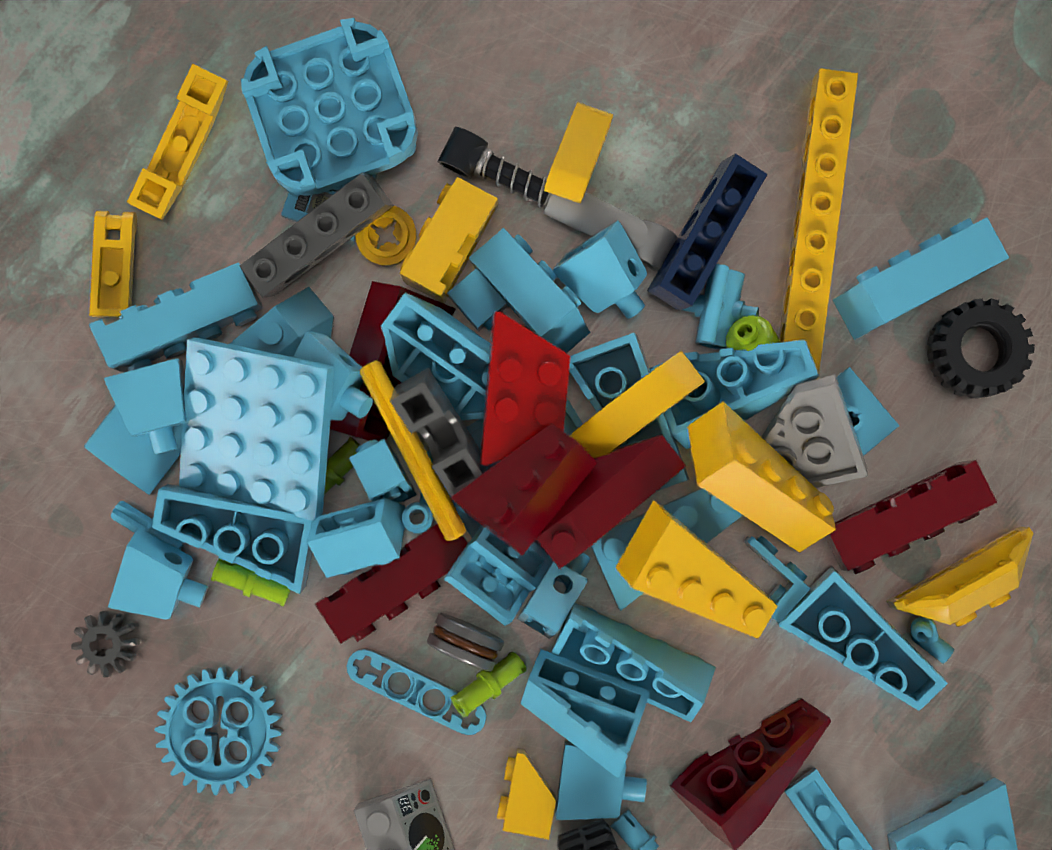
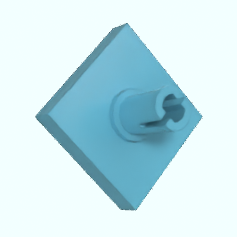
M848 367L837 376V380L864 456L900 425L854 371Z

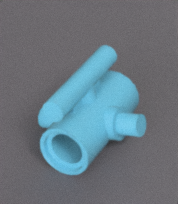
M716 264L707 279L705 294H699L693 306L681 310L693 312L695 317H700L695 344L718 350L726 349V335L732 324L745 316H759V307L747 306L745 301H740L745 277L744 273L731 270L726 265Z

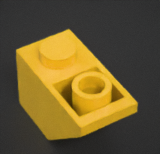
M517 748L516 758L508 757L504 780L511 781L509 795H501L497 819L504 820L503 831L549 840L556 795L526 750Z

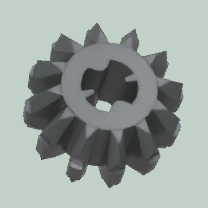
M107 610L100 611L98 620L92 615L84 618L87 628H75L74 633L82 638V641L72 643L71 649H82L83 654L77 657L76 663L80 665L89 660L88 674L93 675L100 668L103 677H110L113 668L119 673L127 670L124 659L127 661H134L137 655L129 650L128 647L138 645L140 640L139 638H128L127 634L135 629V625L130 623L121 627L124 620L123 614H115L110 619V614ZM107 635L106 640L111 639L113 646L104 653L106 648L100 649L98 643L99 640L104 639Z

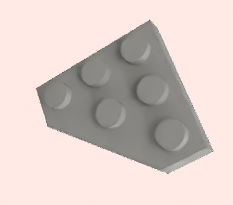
M836 375L796 384L761 437L816 488L867 477V465Z

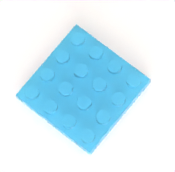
M197 337L188 339L184 386V410L187 422L182 423L179 487L292 513L296 517L315 521L319 516H322L334 366Z

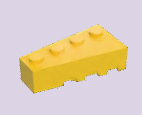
M724 401L687 426L697 485L799 553L836 530L832 515L834 506L829 497L814 487Z
M655 500L652 501L615 567L631 588L757 639L761 636L777 608V604L756 583L728 560L724 559L705 541L696 536L677 518H674Z

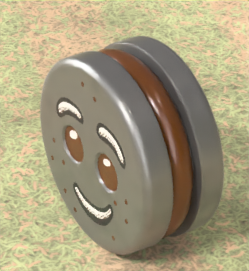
M439 613L435 621L437 625L434 626L433 633L429 634L427 644L461 662L482 670L492 671L496 663L494 659L497 658L498 651L502 650L504 641L475 625L456 617Z

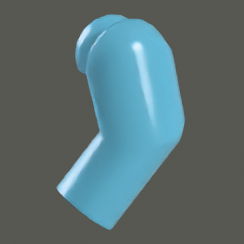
M918 617L912 622L911 635L913 641L944 664L953 654L954 648L939 637L935 622L925 617Z

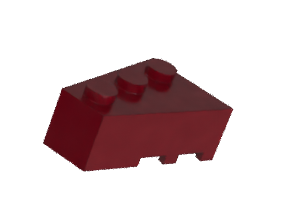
M551 423L453 495L451 499L474 520L523 556L595 467L597 462L578 441Z

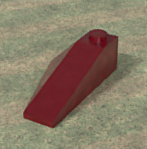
M800 699L763 720L761 728L742 739L740 735H737L728 740L730 745L710 756L707 752L700 756L669 786L713 835L732 850H737L762 825L831 723L830 717L804 699Z

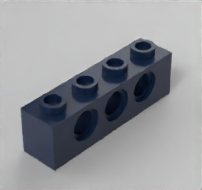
M736 153L723 160L647 291L679 311L693 306L768 174Z

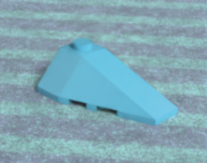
M805 340L762 344L752 351L726 348L720 349V352L684 353L705 380V383L675 406L665 411L664 414L671 435L685 449H689L691 444L687 426L722 401L746 421L788 396L796 384L815 380L820 376ZM660 363L656 366L649 368L650 372H652L654 369H656L663 363Z

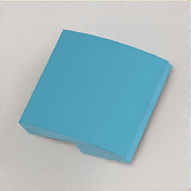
M114 405L85 443L84 448L150 495L181 454L182 424L172 427L178 449L155 455L149 433L131 436L116 405Z
M481 526L459 555L444 580L506 626L513 621L528 594L537 589L553 560L545 550L534 542L522 556L485 527Z

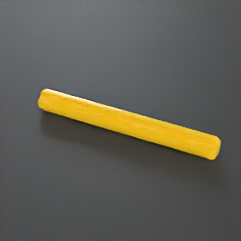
M377 360L363 366L360 369V375L442 534L447 541L461 537L466 532V528L443 483L432 468V462L417 432L415 431L412 434L409 432L390 402L394 388L382 364Z

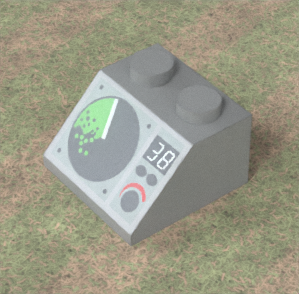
M431 778L358 803L354 809L367 850H455Z

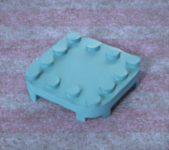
M355 18L340 20L342 25L340 27L269 51L268 47L265 46L254 53L256 57L246 68L244 78H241L242 93L248 104L267 160L266 163L279 185L284 187L289 194L293 196L320 194L348 184L361 173L374 175L391 169L415 153L418 137L416 119L388 40L381 29L378 31L370 24L356 22Z

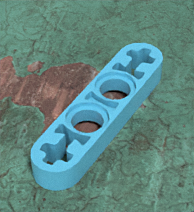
M368 648L359 649L348 659L347 673L353 681L461 734L473 735L481 731L485 725L487 716L483 704L476 708L475 716L480 719L478 724L471 722L466 727L462 725L463 717L454 712L452 713L451 720L443 717L451 706V697L459 693V691ZM366 656L372 658L370 665L380 671L383 668V663L390 666L383 676L381 686L374 683L379 677L378 675L367 672L363 677L357 674L359 667L354 664L356 659L363 660ZM395 672L405 673L410 679V689L403 694L394 693L389 687V678ZM438 689L443 692L445 696L443 708L432 711L424 705L423 697L428 690Z

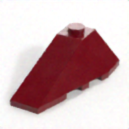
M663 434L594 458L597 462L595 467L536 539L559 569L596 543L686 467L684 461Z

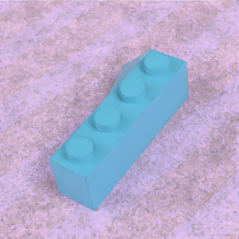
M577 603L573 605L564 620L551 651L555 655L651 691L647 703L689 722H692L703 706L716 669L715 666L704 662L700 657L686 654L669 646L660 639L651 638L634 630L625 623H618L599 614L590 607H583Z

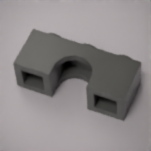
M429 368L395 386L390 402L409 432L412 434L418 431L426 441L433 457L432 468L451 497L489 470V465H480L481 450Z

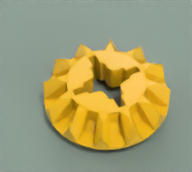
M393 206L357 233L355 239L358 249L367 260L375 264L387 266L401 263L409 251H413L417 234L415 224L409 214L403 209ZM394 222H396L392 234L400 244L386 242L377 249L380 237L376 230L373 229V226L378 229L387 230L389 226L392 227Z

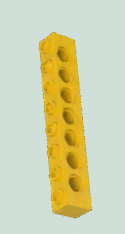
M823 68L818 70L812 81L779 332L781 342L805 340L807 342L818 374L820 371L858 73Z

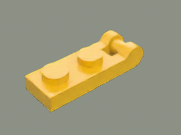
M109 211L95 212L89 316L118 318L121 315L120 311L132 306L134 247L137 231L136 212H123L122 215H110ZM110 230H120V240H108Z

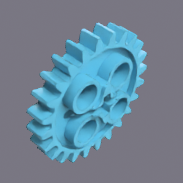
M225 667L218 669L215 678L209 668L202 670V681L195 674L187 676L189 688L182 683L176 684L174 688L179 697L166 696L164 701L171 709L160 710L157 713L159 717L166 720V724L155 727V732L165 734V739L157 743L156 748H168L169 751L162 758V763L174 761L176 765L170 775L174 776L181 771L184 772L186 775L183 780V786H187L190 782L196 780L198 781V793H201L208 784H211L213 795H218L222 785L225 784L228 792L233 794L237 787L236 781H239L245 789L251 785L249 774L260 779L264 775L260 764L270 767L274 763V760L267 753L278 752L281 748L280 745L272 741L273 737L283 734L282 729L273 727V723L279 720L282 714H270L269 710L277 702L276 699L264 701L262 696L268 687L263 686L258 690L252 688L255 676L249 677L245 682L240 681V669L235 670L230 678H227ZM218 696L224 698L220 726L228 731L220 739L221 765L215 764L218 734L211 732V728L219 722ZM200 700L208 705L210 713L207 720H198L193 715L192 706L195 701ZM233 702H242L246 705L249 712L246 721H236L232 717L230 709ZM193 740H201L206 744L208 754L205 759H198L191 753L190 746ZM232 741H238L245 745L247 749L245 760L239 761L231 757L229 745Z

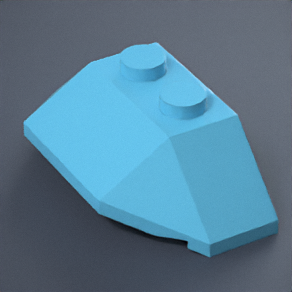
M307 287L274 306L230 344L293 357L306 332L325 334L331 338L334 316L312 289Z
M404 293L381 325L392 375L399 381L404 382L429 368L461 420L484 419L490 343L440 307Z

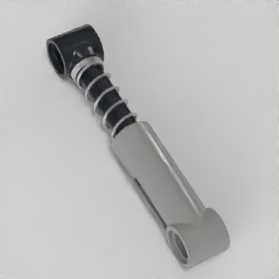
M454 127L437 161L443 167L469 179L474 175L481 176L483 180L490 178L496 181L497 187L504 185L510 188L512 194L518 192L524 195L525 200L532 199L538 202L539 207L544 206L545 215L591 237L619 221L644 266L655 271L660 270L677 239V235L655 222L642 220L585 192L581 204L545 192L546 176L541 179L532 174V169L527 172L519 168L518 163L513 165L505 161L504 156L501 158L495 156L493 150L491 151L487 148L488 143L483 138L464 128Z

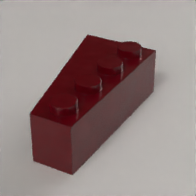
M977 460L957 462L834 522L836 530L825 536L840 569L843 571L853 570L854 574H858L875 566L874 559L884 554L893 557L911 548L909 543L923 538L925 541L945 532L944 527L955 522L960 524L980 515L979 511L998 502Z

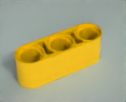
M580 102L576 103L544 187L545 192L581 204L614 114Z

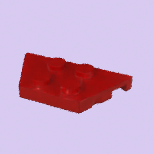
M493 312L480 465H490L502 460L551 423L564 432L571 356L502 312Z

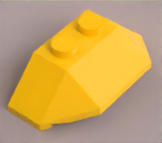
M1018 527L888 599L886 602L890 608L949 625L955 623L957 627L967 624L977 617L976 610L987 604L990 608L1003 604L1011 598L1009 592L1019 587L1033 532L1030 527Z

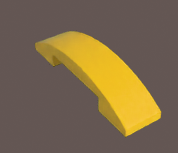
M192 63L176 97L179 103L148 168L142 169L126 203L163 220L186 183L205 145L220 109L228 85L227 80Z
M680 351L619 395L569 436L578 441L593 458L611 453L669 408L675 406L704 384L705 380L683 351Z

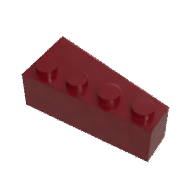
M438 524L405 544L401 548L398 559H394L384 565L376 564L372 566L368 571L345 583L329 597L326 596L316 602L315 606L340 644L352 636L356 642H359L377 630L373 622L384 615L387 616L389 621L409 608L405 603L406 600L417 593L423 599L440 588L441 585L437 580L449 572L469 542L464 535L455 540L447 541Z

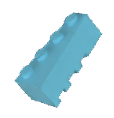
M167 484L158 489L152 528L198 549H205L229 563H236L267 580H274L298 594L307 585L312 550L307 543L311 520L298 518L292 513L177 485Z
M703 488L662 505L668 513L677 518L706 543L743 516ZM646 513L615 526L591 546L620 611L643 594V592L631 588L615 567Z

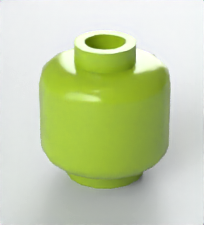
M756 315L745 316L735 321L726 335V348H733L734 350L746 349L747 351H752L758 345L781 342L770 322Z

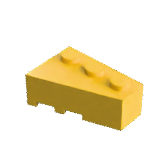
M459 177L455 179L452 185L447 183L444 186L437 200V204L440 205L433 218L428 217L418 235L420 237L413 251L410 250L405 257L399 272L405 284L444 304L448 299L447 293L457 283L469 261V257L475 250L499 205L498 198Z

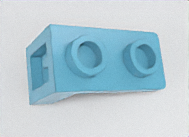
M748 536L743 542L788 582L785 587L779 584L768 595L777 604L771 619L774 622L780 623L811 589L803 582L807 576L792 562L785 566L774 556L778 549L766 538L760 536L756 540L753 536Z

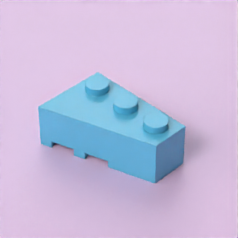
M504 228L501 229L469 257L471 263L506 301L507 307H510L524 322L527 329L565 353H568L590 334L577 308L581 304L580 300L567 286L561 290L554 283L553 280L557 276L543 260L537 264L529 256L533 250L519 234L513 238Z
M540 649L528 678L521 705L619 779L651 691Z
M996 778L986 781L983 786L966 795L956 797L944 807L932 813L928 812L887 834L889 850H1018L1007 787L1005 783Z

